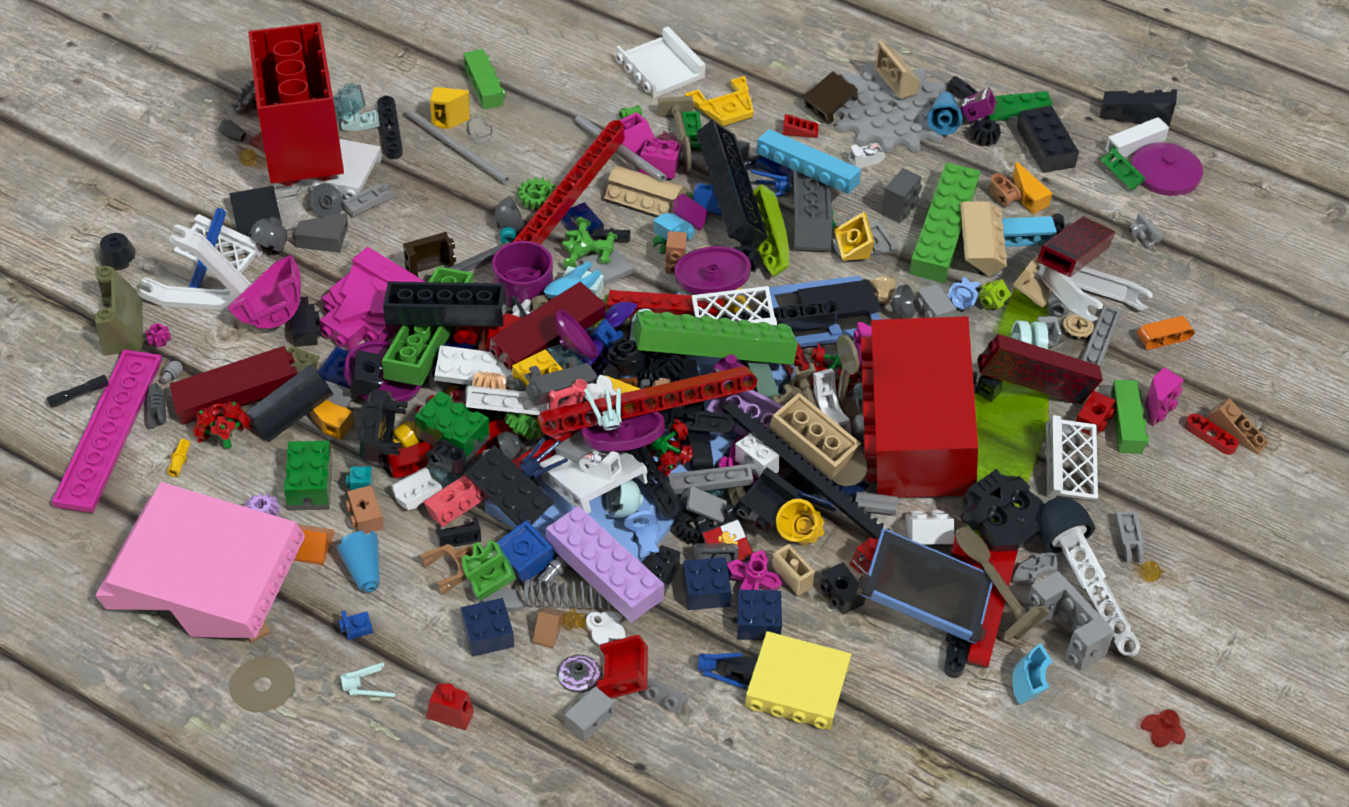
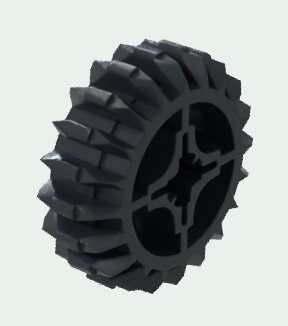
M648 351L643 368L636 373L640 380L649 379L650 387L659 378L670 379V382H672L673 379L678 378L680 373H683L682 369L687 366V355Z

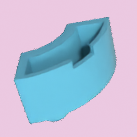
M667 212L653 220L654 233L667 240L668 231L686 232V241L692 239L695 235L692 224L675 214Z
M1042 644L1037 645L1022 657L1014 668L1012 684L1014 696L1019 705L1036 699L1049 688L1045 672L1052 663V660Z

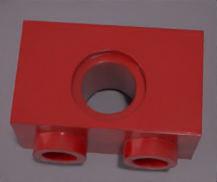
M1093 391L1077 415L1076 422L1095 424L1096 434L1098 435L1099 432L1103 433L1108 423L1107 419L1111 420L1116 411L1113 408L1115 400ZM1082 429L1083 433L1090 436V430Z

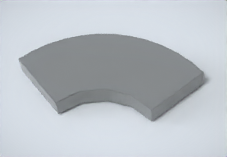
M1040 553L1023 561L1015 570L1012 583L1031 587L1040 576L1053 574L1057 571L1059 553Z
M469 584L471 593L480 603L503 598L507 612L524 610L517 589H499L480 601L475 595L472 584Z

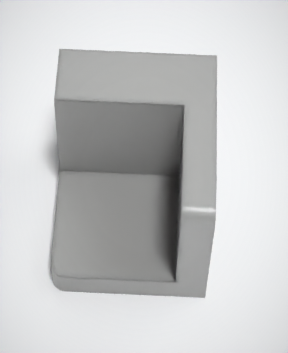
M1038 317L1036 322H1045L1047 325L1048 346H1057L1062 335L1057 317Z

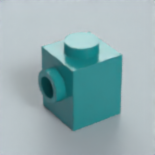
M371 466L351 467L350 475H346V487H350V491L370 485L373 488Z

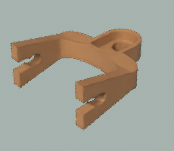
M446 544L420 554L425 568L444 555L451 557L457 564L458 574L437 582L441 595L467 579L462 566V556L468 555L471 557L473 555V546H465L456 550L452 545Z

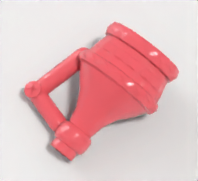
M577 379L571 387L556 392L552 390L548 395L550 397L549 410L583 402V397L586 395L584 389H587L588 383L585 380ZM569 396V397L566 398L564 401H562L561 403L558 404V401H559L561 398H564V397ZM568 416L564 421L570 420L572 416ZM581 429L549 436L557 440L568 433L574 435Z

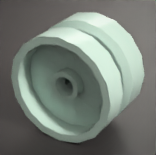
M1015 321L1011 338L1048 349V329L1045 322L1033 321L1030 325L1028 321Z

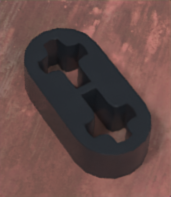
M959 638L950 640L946 651L944 672L951 678H959L963 674L967 644ZM955 647L959 648V654H954ZM953 662H957V669H952Z

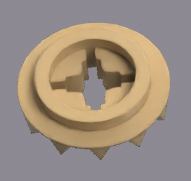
M1072 314L1065 318L1063 328H1065V333H1070L1071 337L1077 336L1079 340L1081 337L1086 339L1088 335H1092L1094 324L1092 321H1088L1077 314Z

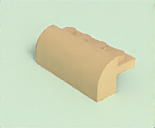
M615 166L608 178L610 182L604 199L660 216L667 212L674 214L673 200L682 193L686 194L687 188L666 180L659 182L652 176Z

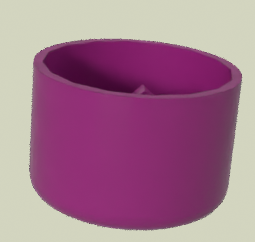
M530 241L512 242L501 247L493 257V283L506 284V305L512 307V296H516L520 304L526 299L532 302V298L545 295V287L553 282L552 256L540 244Z

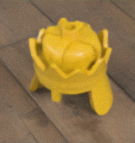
M793 499L786 502L778 511L776 526L783 538L797 542L802 546H807L808 543H816L818 537L824 535V520L820 516V512L814 510V507L808 501Z

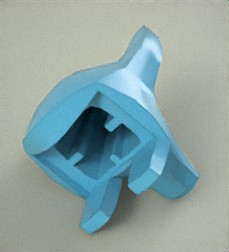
M587 261L576 267L566 276L549 283L545 287L544 293L549 299L555 298L580 281L587 288H590L600 277L601 272L597 269L581 279L583 274L592 266L591 262Z

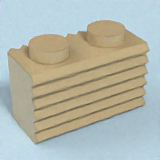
M788 544L774 552L772 568L797 595H801L813 587L815 570L809 567V564L799 556V553H796V550H793L791 545Z

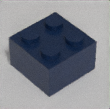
M725 557L683 561L682 577L688 610L730 607L732 591Z
M738 589L737 640L764 641L767 631L781 635V591Z
M503 598L461 607L462 625L471 657L514 647V632Z

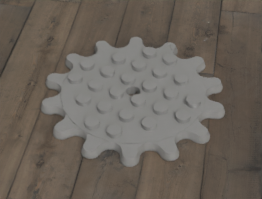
M872 63L864 65V74L856 75L849 71L842 74L848 83H852L857 87L858 100L855 101L851 98L833 114L842 118L835 125V130L840 133L847 131L855 132L857 134L855 139L856 145L866 146L869 142L874 141L881 145L884 153H892L894 147L900 144L905 145L912 152H919L921 150V140L928 139L934 143H941L943 141V135H939L936 131L929 128L927 116L937 96L942 92H946L947 87L944 82H927L925 80L927 77L926 71L919 68L913 72L920 79L918 94L899 99Z

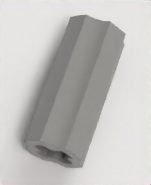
M856 492L855 502H858V508L864 507L865 511L896 515L898 501L896 496Z

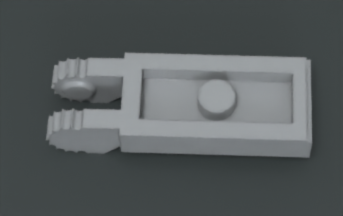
M382 183L344 200L343 207L354 217L384 201H390L395 196V192L392 189L388 190L389 186L386 183Z
M1116 512L1115 519L1125 562H1131V549H1136L1138 562H1144V541L1137 512Z

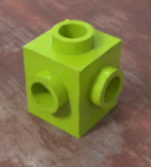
M1003 279L985 283L982 286V290L978 292V297L985 310L1001 308L1004 302L1011 296Z

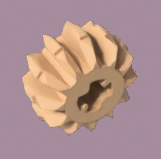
M477 372L474 375L472 386L506 390V377L494 372Z

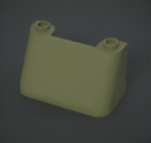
M95 267V275L100 286L103 306L111 305V308L101 309L95 315V325L103 355L122 354L123 349L139 351L143 347L142 298L138 296L137 290L112 267Z

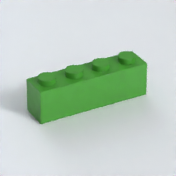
M484 49L463 53L464 67L483 110L503 106V98L506 97L505 90L500 87V79L496 77L495 68L491 66L489 55L485 54Z
M1114 380L1110 394L1111 399L1115 400L1113 408L1116 409L1114 423L1118 452L1143 454L1145 446H1148L1149 435L1145 434L1146 419H1143L1144 404H1141L1142 390L1138 387V381Z

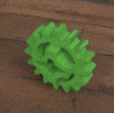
M536 177L532 181L527 179V183L522 182V186L518 187L520 204L525 203V208L531 206V210L535 208L539 210L556 189L555 184H550V180L544 181L543 177L540 180H537Z
M507 412L504 420L506 424L510 425L509 427L513 428L512 431L514 433L522 435L527 439H532L533 437L542 439L546 435L542 432L537 422V415Z

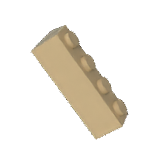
M989 201L960 203L965 260L988 276L1007 267L1001 209Z
M800 393L795 395L772 416L769 425L772 433H776L778 438H782L785 444L788 443L791 449L794 448L797 454H801L802 458L807 459L808 463L813 464L814 468L819 469L820 473L826 475L829 480L845 467L861 445L858 440Z

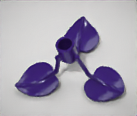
M631 302L616 303L607 310L604 319L613 328H616L627 320L637 308V304ZM586 329L585 331L592 339L591 333ZM592 339L597 348L598 356L602 352V354L605 357H607V355L602 351V342L600 340ZM573 353V356L577 359L578 366L586 363L592 366L593 362L598 358L597 356L591 359Z

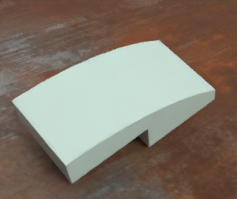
M377 110L366 112L362 115L358 111H354L341 116L342 130L358 131L380 126Z

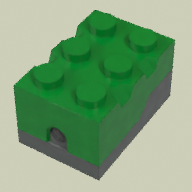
M439 391L427 404L423 405L414 416L416 437L433 447L437 446V442L440 439L448 441L465 451L466 463L490 439L489 418L479 412L470 411L461 402H454L451 396L442 391Z
M330 440L288 441L284 484L288 511L330 510L333 462Z

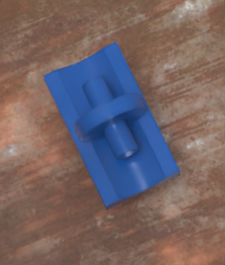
M602 320L599 326L591 333V337L593 340H600L602 342V351L608 355V349L612 347V342L623 338L624 333L621 330L616 332L607 320Z

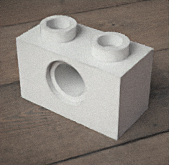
M751 433L735 444L736 461L741 465L750 464L752 473L758 478L766 467L775 473L779 472V455Z

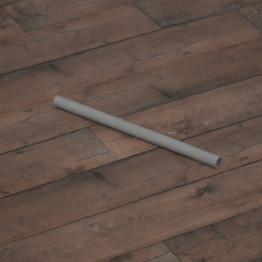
M412 109L406 110L405 116L501 183L507 184L509 182V176Z
M576 116L575 122L594 136L598 137L603 131L583 116ZM621 144L616 150L659 182L666 180L667 176L624 145Z

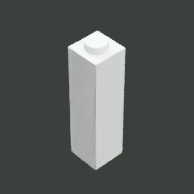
M1159 117L1109 136L1105 150L1109 153V150L1113 147L1123 157L1135 153L1144 145L1166 141L1169 127Z

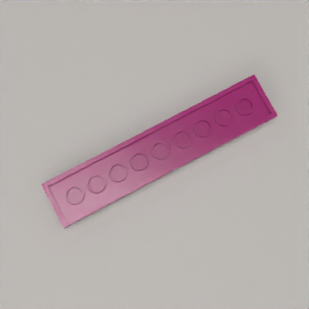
M123 349L108 381L109 386L105 387L52 500L53 507L94 513L149 392V385L153 383L163 361L162 355Z

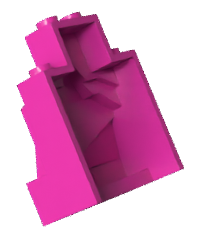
M366 247L352 259L353 266L350 273L332 286L330 292L322 297L323 311L326 315L320 319L321 333L324 337L330 338L338 346L344 347L348 351H351L365 338L368 341L387 342L400 331L402 325L385 324L383 303L388 281L425 282L370 247Z

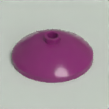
M559 309L556 312L555 321L557 332L561 338L559 340L561 345L565 349L569 348L577 355L591 359L598 356L597 348L584 328L568 312Z

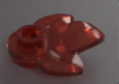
M1167 709L1159 715L1150 714L1141 722V729L1152 732L1151 741L1157 748L1167 746L1171 740L1179 745L1185 740V731L1180 726L1179 715L1174 710Z

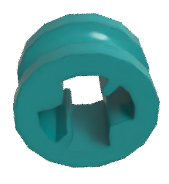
M507 227L500 231L501 243H512L517 237L516 231L513 228Z

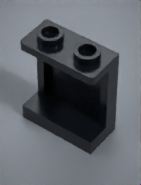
M766 467L759 479L738 500L734 510L741 517L752 522L758 530L768 534L776 524V517L780 508L786 502L796 499L800 491Z

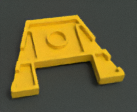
M745 76L731 80V86L735 92L710 100H706L699 89L685 93V97H693L694 107L722 126L751 118L754 115Z

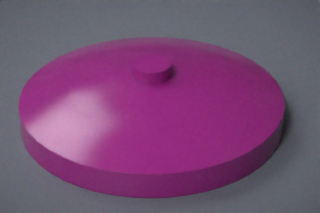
M1156 142L1144 145L1135 152L1131 165L1146 178L1140 185L1149 191L1161 195L1178 196L1190 193L1198 187L1203 175V167L1197 156L1188 149L1172 143Z
M710 246L693 250L681 257L675 265L677 284L682 289L698 295L736 290L743 286L751 275L749 258L737 249L724 246Z
M368 341L355 346L348 353L344 364V376L349 386H351L352 363L356 351L361 350L381 354L380 363H382V359L392 343ZM383 369L381 375H379L382 378L380 390L389 391L391 398H396V401L408 402L412 400L421 388L419 385L384 379ZM358 394L367 400V395Z
M653 412L622 419L620 427L614 430H604L603 426L599 425L582 428L584 443L591 448L602 451H625L643 447L656 441L664 433L665 423L663 416L659 412Z

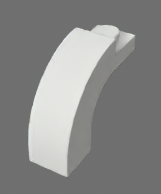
M832 369L813 373L814 388H811L816 407L851 435L850 419L843 413L838 403L835 372Z

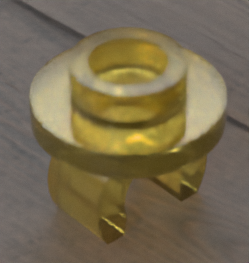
M244 148L239 152L238 157L241 164L251 166L256 162L257 154L253 149Z
M1147 561L1141 567L1142 577L1148 582L1157 581L1165 572L1154 561Z
M571 608L569 612L565 613L564 624L567 625L568 630H573L575 626L585 628L587 619L584 618L585 614L576 613V609Z

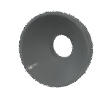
M907 284L898 286L890 300L891 308L894 313H897L903 319L913 318L916 310L913 291Z
M507 431L498 434L500 448L503 454L511 461L527 452L524 441L517 434L514 435Z

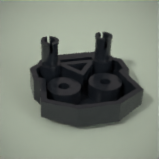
M373 389L368 395L367 402L362 403L361 413L363 415H360L361 423H359L358 428L360 431L357 434V440L360 441L359 456L363 462L373 467L386 468V456L388 454L400 456L401 453L399 451L401 443L392 442V432L395 425V413L406 415L407 410L405 408L408 407V403L391 398L389 391Z
M995 469L989 475L969 487L963 497L961 520L968 524L972 530L979 531L991 551H1017L1037 537L1042 530L1040 514L1045 504L1039 497L1029 491L1030 486L1020 475L1017 477L1000 474Z

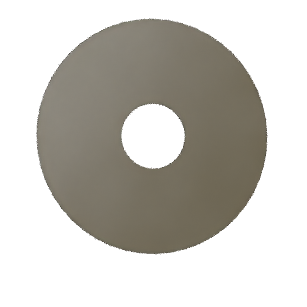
M271 657L255 658L245 662L234 672L230 681V693L233 700L246 710L255 712L272 710L282 705L292 694L295 685L294 674L291 668L279 659ZM259 677H267L271 681V686L268 690L260 692L254 689V681Z

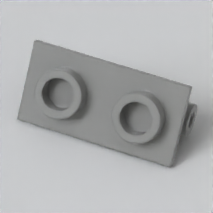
M648 678L647 690H643L641 696L680 715L682 706L686 705L689 700L686 693H682L674 688L669 689L668 685L658 681L657 678Z

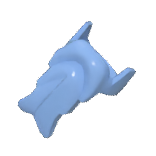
M962 277L961 283H953L947 297L951 298L953 305L960 310H967L969 307L972 309L978 297L976 289L980 283L970 282L966 277Z
M653 504L648 510L640 511L630 516L627 515L624 524L628 529L635 531L637 538H639V544L641 545L640 558L643 559L651 553L659 552L657 545L659 540V523L656 519ZM637 518H646L639 520L635 524L633 523V521Z

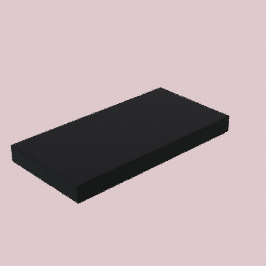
M869 279L797 289L796 293L800 304L827 300L835 301L839 306L838 318L877 313L881 309Z

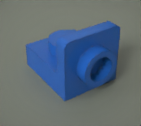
M345 610L341 611L342 619L338 620L341 633L346 632L348 640L373 633L367 611L348 617Z

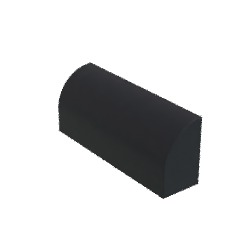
M310 364L246 413L263 437L270 442L334 395L319 371Z

